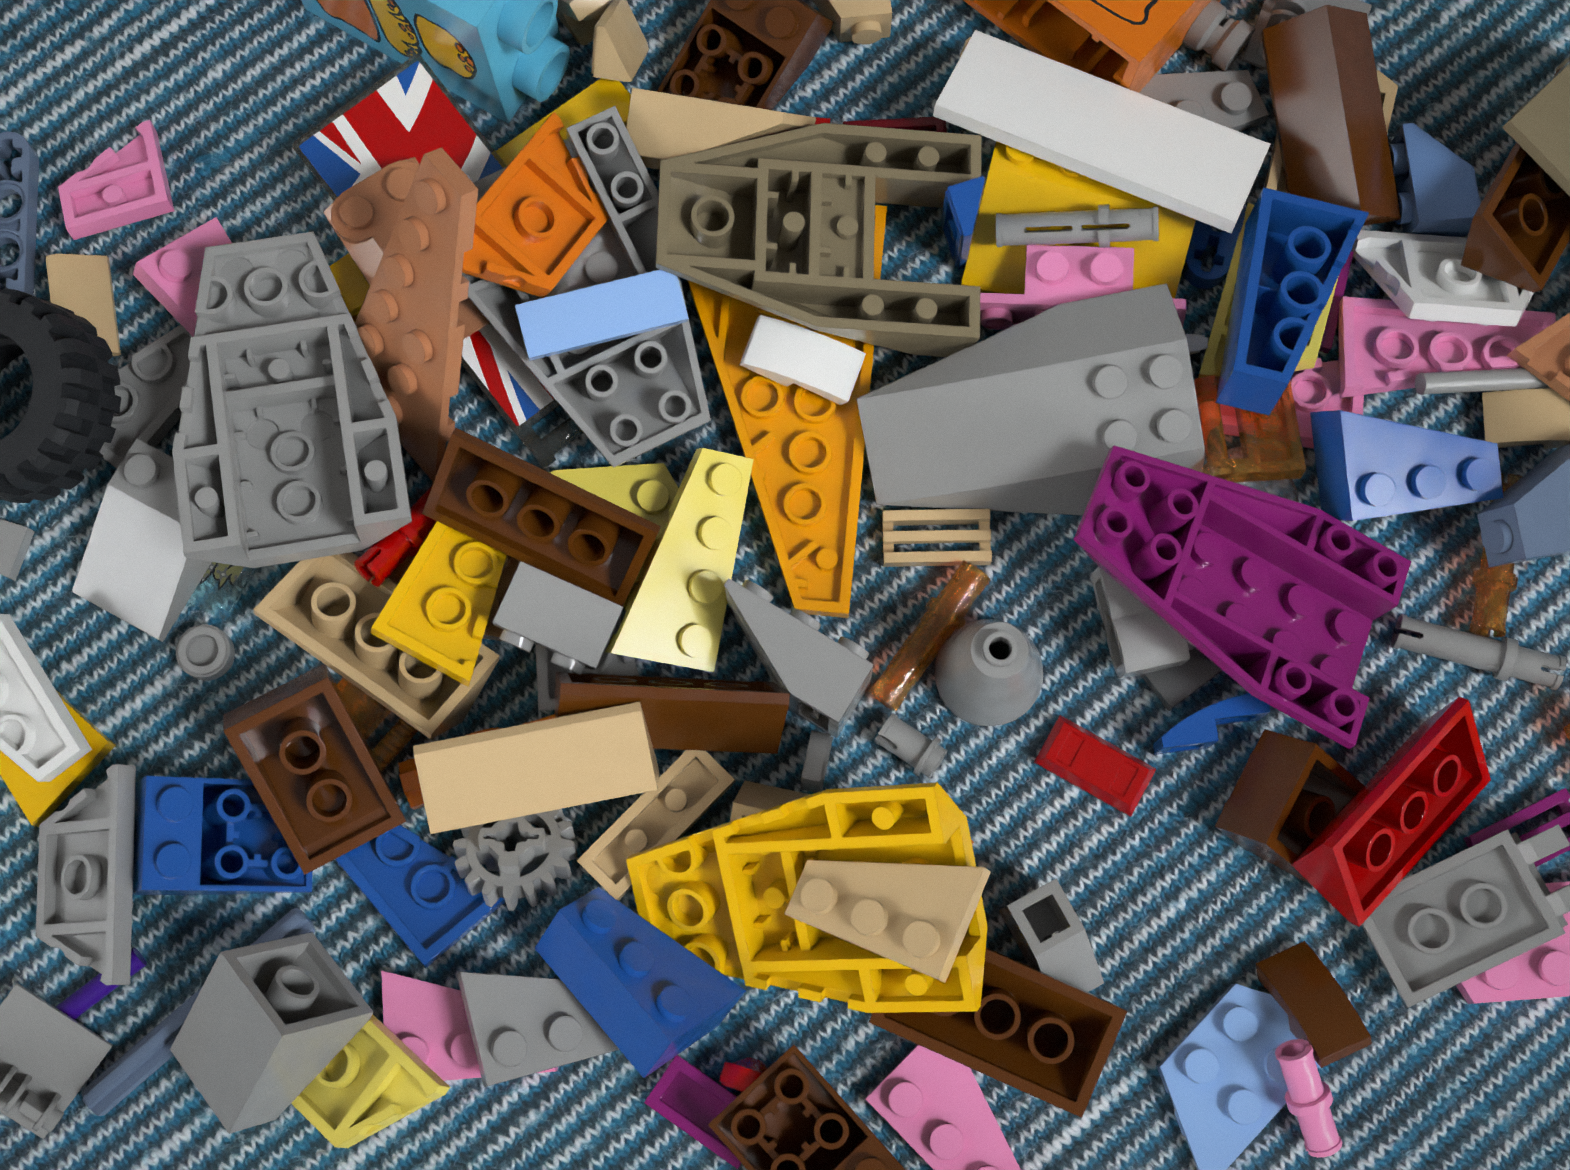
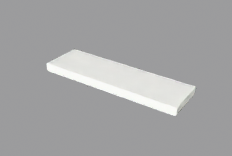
M977 30L974 31L936 101L933 116L1231 234L1271 145Z

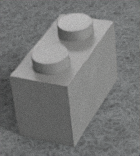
M520 561L492 623L494 626L503 629L500 640L529 653L533 644L539 645L554 652L550 662L581 675L585 666L596 670L623 607Z

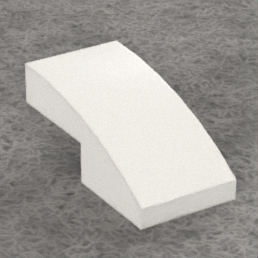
M760 315L757 317L739 365L787 387L794 383L842 405L850 399L866 353L812 330Z

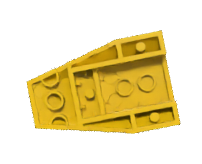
M938 782L826 789L630 855L626 859L638 915L723 975L744 979L745 986L767 990L771 985L798 991V998L822 1002L824 998L847 1002L848 1009L865 1013L978 1011L981 1007L988 929L982 895L946 983L785 915L807 860L976 867L967 817Z

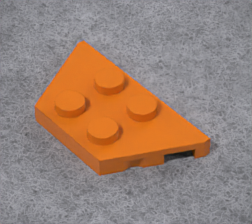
M555 112L547 118L477 202L473 249L464 252L462 273L544 298L553 290L609 219L598 194L589 185L588 174L580 157H571L559 133L564 125Z

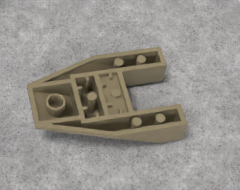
M821 123L661 160L655 267L817 331L913 355L947 357L961 349L976 344L980 339V286L874 279L875 203L943 208L947 187L981 177L982 135Z

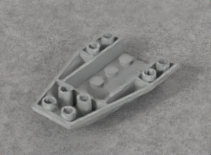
M613 106L566 128L567 139L563 141L572 158L580 157L588 174L589 185L598 194L609 219L553 290L545 297L660 270L655 267L659 193L616 106ZM505 168L473 182L478 188L477 202ZM462 273V276L469 280L468 298L613 468L711 421L689 319L685 323L529 361L515 305L541 299V297ZM677 276V277H678V280H679L681 292H682V295H683L680 277Z

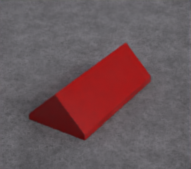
M1458 697L1424 721L1293 862L1292 866L1351 924L1360 927L1491 781L1469 700Z

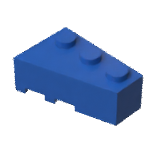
M599 887L560 909L535 946V950L643 1078L717 1028L746 992L742 987Z

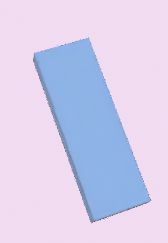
M661 269L515 305L529 361L685 323L689 319L678 277Z

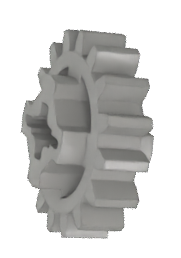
M562 809L461 828L464 838L454 840L453 842L457 858H459L455 861V865L460 879L465 878L464 881L468 892L473 896L482 891L484 901L489 907H492L502 897L505 899L508 911L515 910L518 898L526 897L531 907L538 906L537 893L542 890L555 896L558 891L554 879L556 877L570 879L572 873L568 861L577 859L576 846L574 841H572L575 839L571 821H565ZM531 824L537 825L541 828H534ZM488 871H498L500 873V877Z

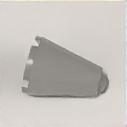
M980 619L960 626L943 642L936 657L935 680L940 699L953 715L971 725H1004L1017 720L1035 703L1043 683V664L1034 642L1021 629L1001 620Z

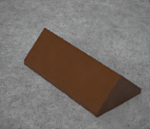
M1324 5L1263 29L1261 36L1287 193L1369 212L1363 226L1399 220L1401 215L1367 13Z
M1559 68V69L1556 71L1555 75H1556L1562 68ZM1516 142L1473 216L1461 266L1530 292H1538L1544 288L1570 240V197Z
M455 428L450 437L422 512L423 515L521 562L622 607L661 526L458 428Z
M556 672L555 718L641 702L653 749L777 754L789 707L790 693L776 683L766 681L582 673L579 675L574 672Z
M986 947L981 1007L978 1011L872 1013L869 1023L1082 1118L1128 1011L1123 1007Z

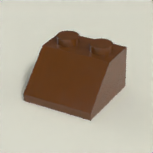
M1264 729L1255 749L1248 758V762L1235 788L1226 801L1215 827L1244 850L1310 884L1292 866L1293 862L1356 796L1364 785L1317 744Z

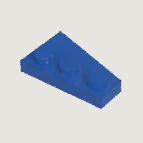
M401 825L334 859L425 969L505 903V899L500 897L492 907H489L484 901L482 891L472 896L468 892L464 881L465 878L460 879L455 865L457 859L453 856L449 857L424 842L419 836Z

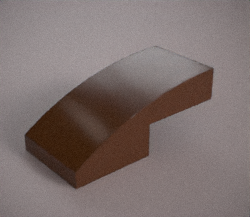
M1305 941L1256 963L1258 980L1288 1014L1290 1031L1297 1039L1307 1040L1312 1045L1314 1059L1321 1068L1372 1044L1371 1036L1352 1003L1327 967Z

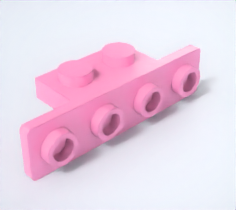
M1027 245L1025 293H980V323L983 327L989 329H1006L1011 327L1012 324H1019L1058 304L1133 290L1134 248ZM1172 298L1183 327L1187 300Z

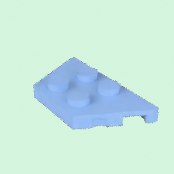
M1231 984L1157 1065L1166 1093L1170 1095L1175 1108V1117L1182 1136H1185L1196 1164V1170H1227L1286 1104L1284 1097L1288 1088L1280 1063L1276 1059L1275 1051L1282 1043L1297 1038L1290 1031L1288 1014L1270 994L1239 984Z

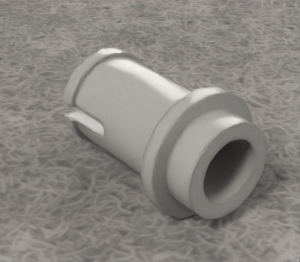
M894 713L884 723L874 740V743L881 745L914 767L913 774L916 776L923 773L930 778L948 752V750L940 746L941 739L936 737L932 741L899 719Z

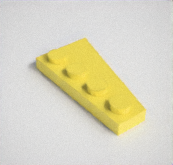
M707 448L696 449L668 511L670 516L660 538L656 539L647 558L649 560L637 589H633L624 609L626 610L625 616L616 635H612L605 652L708 672L715 671L727 606L724 585L728 578L732 579L754 459Z

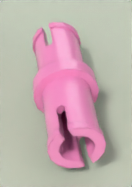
M1293 1039L1282 1043L1275 1051L1276 1059L1280 1063L1288 1088L1284 1098L1289 1112L1297 1116L1305 1141L1304 1146L1308 1154L1317 1158L1331 1156L1338 1152L1343 1144L1341 1137L1338 1135L1330 1109L1333 1102L1332 1093L1329 1085L1321 1081L1313 1056L1312 1045L1307 1040Z

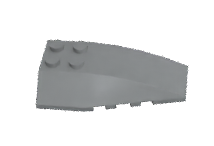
M314 231L205 247L195 308L197 321L194 337L190 338L188 350L190 364L186 387H182L179 406L182 413L179 431L175 433L172 448L184 556L189 559L258 568L362 551L410 523L412 517L397 418L359 336L352 316L342 298L340 289Z
M1167 284L1058 304L1028 320L1006 328L983 341L961 349L938 362L916 370L856 399L877 505L1083 515L1108 451L1114 445L1203 473L1205 446L1188 342Z

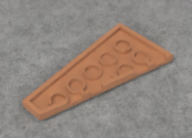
M442 147L423 155L355 321L359 336L396 415L401 445L433 482L445 453L446 442L450 440L455 430V421L448 417L450 397L458 394L462 361L465 323L458 319L459 302L468 298L469 280L462 276L464 252L473 249L478 188Z

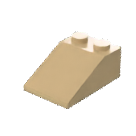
M632 88L626 129L645 167L660 170L661 160L815 125L816 117Z

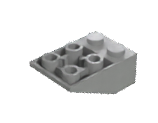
M728 578L724 585L728 609L772 681L790 693V711L831 734L833 737L838 738L871 684L874 664L866 660L869 653L848 638L840 637L838 642H835L820 633L818 630L821 624L805 612L792 608L788 614L770 603L773 596L756 583L745 580L741 586Z

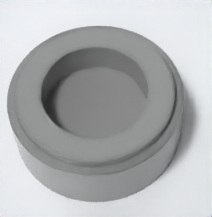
M208 624L196 625L188 629L180 637L176 647V659L182 670L190 676L203 681L215 680L223 676L232 666L235 657V648L230 637L219 628Z

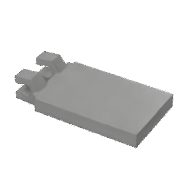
M1559 824L1521 842L1516 832L1510 834L1507 829L1401 880L1366 919L1362 927L1406 1008L1566 933L1563 927L1567 926L1568 923L1563 914L1570 912V884L1550 893L1534 865V862L1570 845Z

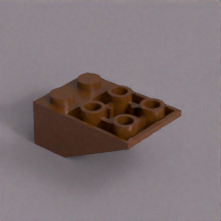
M710 0L657 92L772 110L809 66L835 22L802 0Z
M795 1045L790 1047L708 1124L747 1170H906Z

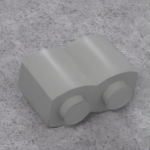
M1098 566L1091 574L1093 589L1105 626L1109 652L1118 679L1181 666L1190 660L1189 650H1193L1194 646L1119 585L1103 569Z

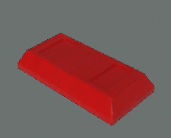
M1061 715L1058 717L1033 762L1129 817L1132 816L1156 771V768Z

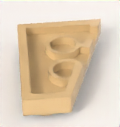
M807 860L785 915L946 983L991 871L985 867Z

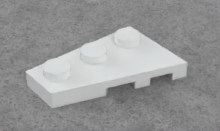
M0 614V750L37 782H50L90 752L92 748L10 614Z

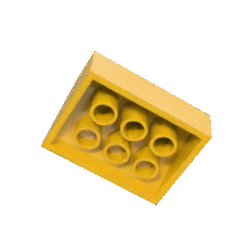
M996 141L961 285L980 286V293H1025L1027 245L997 247V213L1098 210V205L1109 204L1110 210L1158 207L1159 241L1110 242V247L1134 248L1133 290L1167 284L1172 298H1175L1196 220ZM1128 223L1082 225V228L1129 227L1130 225ZM1072 226L1026 227L1027 231L1073 229ZM1099 243L1055 244L1049 246L1099 247Z

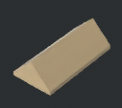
M352 552L299 561L253 609L257 617L429 739L464 721L499 661L497 653L481 643L470 685L467 687L371 634V627L398 584L387 578L380 587L372 585L371 582L375 578L374 576L369 582L366 581L354 566V561L359 557Z
M641 702L413 746L430 834L654 791L658 789L660 777Z

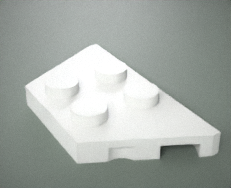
M1360 230L1351 250L1354 252L1353 257L1408 319L1516 327L1534 292L1461 266L1467 238Z

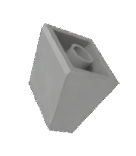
M313 932L220 952L170 1051L230 1134L276 1120L370 1020L374 1012Z

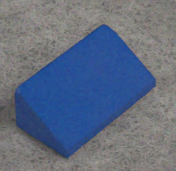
M984 176L949 186L947 191H945L941 227L955 268L958 267V270L965 268L983 193Z

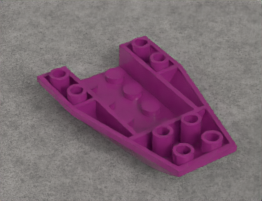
M1114 445L1110 448L1075 534L1074 541L1119 585L1252 696L1348 749L1354 747L1370 699L1352 688L1372 622L1398 606L1411 561L1318 508Z

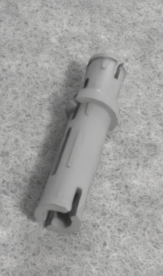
M1109 204L1098 205V210L996 214L997 247L1099 243V248H1110V242L1159 241L1158 207L1110 210ZM1125 223L1130 225L1129 227L1082 228V225ZM1072 226L1073 228L1062 230H1026V227Z
M1400 614L1395 625V629L1417 635V637H1412L1401 633H1394L1391 647L1395 649L1401 648L1490 671L1495 679L1507 681L1509 677L1549 687V689L1555 691L1560 687L1564 678L1562 675L1543 671L1541 667L1565 671L1567 664L1565 656H1557L1521 647L1516 639L1504 637L1502 641L1411 618L1405 614Z

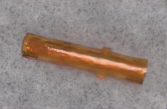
M1501 473L1503 493L1523 476L1508 473L1506 483L1504 482V475ZM1484 546L1480 569L1475 570L1472 577V584L1477 589L1469 631L1476 635L1490 637V630H1493V636L1500 638L1506 635L1505 627L1510 593L1517 590L1518 577L1513 574L1515 563L1489 568Z
M964 560L959 564L952 578L939 595L928 600L924 606L927 611L921 618V621L913 632L910 633L882 675L868 690L872 697L890 710L898 711L907 694L915 683L918 682L946 640L949 639L954 630L964 626L966 623L964 616L976 598L990 583V578L982 570Z

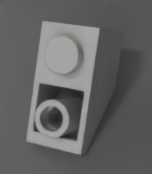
M1057 878L999 910L1030 967L1086 992L1104 984L1086 930Z

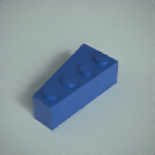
M1263 187L1245 223L1215 403L1270 415L1292 378L1315 329L1314 327L1327 304L1337 278L1350 255L1353 244L1369 212Z

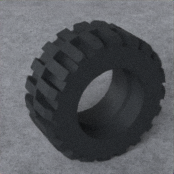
M8 288L0 291V373L12 360L25 354L32 371L33 390L29 407L23 419L9 435L0 440V500L14 503H30L33 499L45 501L57 497L61 493L60 488L71 490L85 478L82 471L85 468L94 470L104 455L99 451L104 442L111 443L116 428L111 427L114 413L120 414L121 397L115 395L114 387L120 385L118 367L108 363V360L113 358L109 345L105 339L97 336L96 327L87 319L75 315L72 310L22 291Z

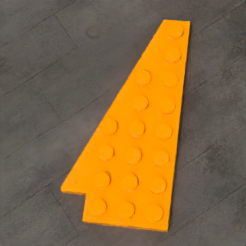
M875 205L874 279H880L883 256L887 206ZM687 280L743 455L746 458L754 459L750 477L792 606L809 615L849 618L865 448L856 399L870 392L874 345L814 330ZM764 315L825 335L866 353L849 401L839 405L794 383L786 387L739 365L757 317Z

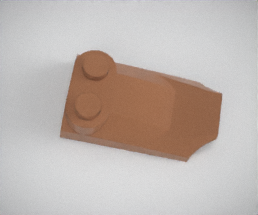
M415 157L387 165L341 193L323 212L369 285H371L420 165ZM469 298L459 302L458 319L465 323L464 339L490 324Z

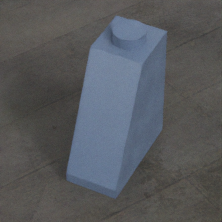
M1570 444L1558 447L1503 493V498L1495 499L1477 514L1481 529V540L1485 548L1489 568L1570 554Z

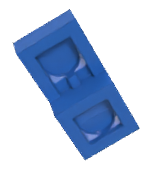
M1247 693L1207 706L1188 716L1160 737L1153 744L1154 755L1208 749L1219 741L1216 726L1259 721L1270 713L1269 704Z

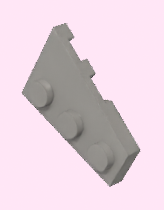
M1248 70L1155 74L1139 92L1239 132L1265 123L1269 115Z
M459 972L457 974L484 1087L619 1050L561 979Z

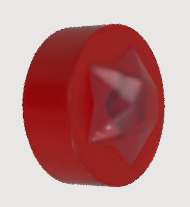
M746 1057L733 1063L725 1062L719 1081L722 1086L743 1092L767 1070V1067L763 1061L751 1057Z

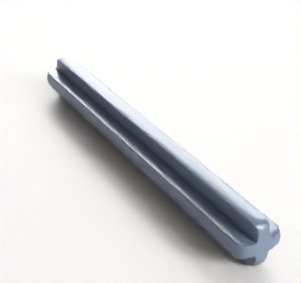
M294 908L251 945L311 932L314 934L316 929L311 919L302 910ZM201 988L83 1089L82 1100L88 1109L97 1116L106 1115L174 1056L170 1048Z

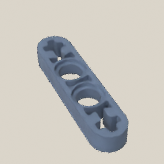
M9 131L0 133V201L7 196L17 195L21 197L22 205L18 213L12 217H0V247L9 243L18 244L20 253L18 259L13 264L5 267L0 266V279L6 281V287L0 283V291L8 288L34 296L39 158L34 148L23 136ZM12 150H17L21 157L13 158L10 172V169L2 162V159L10 158ZM11 174L18 180V182L11 180Z

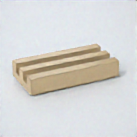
M990 509L883 510V567L991 565ZM978 524V530H893V526ZM979 543V551L894 552V544Z

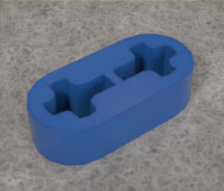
M1245 205L1232 234L1221 229L1219 232L1211 230V225L1196 220L1182 270L1184 278L1191 285L1197 288L1209 289L1217 286L1224 280L1229 271L1237 239L1244 222ZM1207 245L1215 247L1212 257V263L1215 265L1210 272L1201 270V261L1198 260L1202 257Z

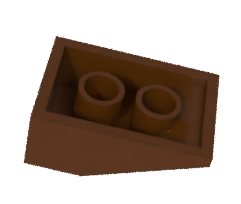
M325 664L223 715V731L304 875L406 822V818L365 737Z

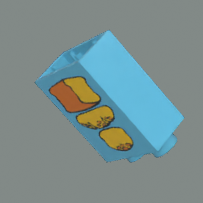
M301 0L307 11L401 64L409 67L416 61H419L437 84L508 124L527 95L539 102H543L555 91L563 78L570 58V48L562 43L556 18L558 0Z

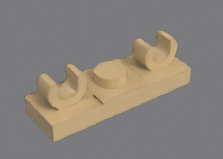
M686 750L659 777L658 789L644 792L589 847L577 862L612 897L619 901L632 888L626 859L630 855L680 839L736 782L735 779L707 751Z

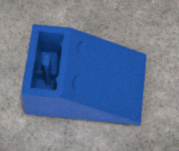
M145 776L135 783L133 895L187 896L312 892L313 871L304 875L250 779Z

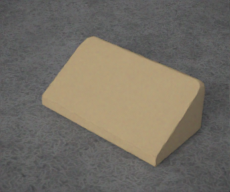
M611 0L594 27L591 73L596 78L631 82L646 57L649 47L627 0Z
M46 255L51 303L72 310L75 315L87 319L96 327L97 336L106 340L112 355H121L109 258L101 255Z

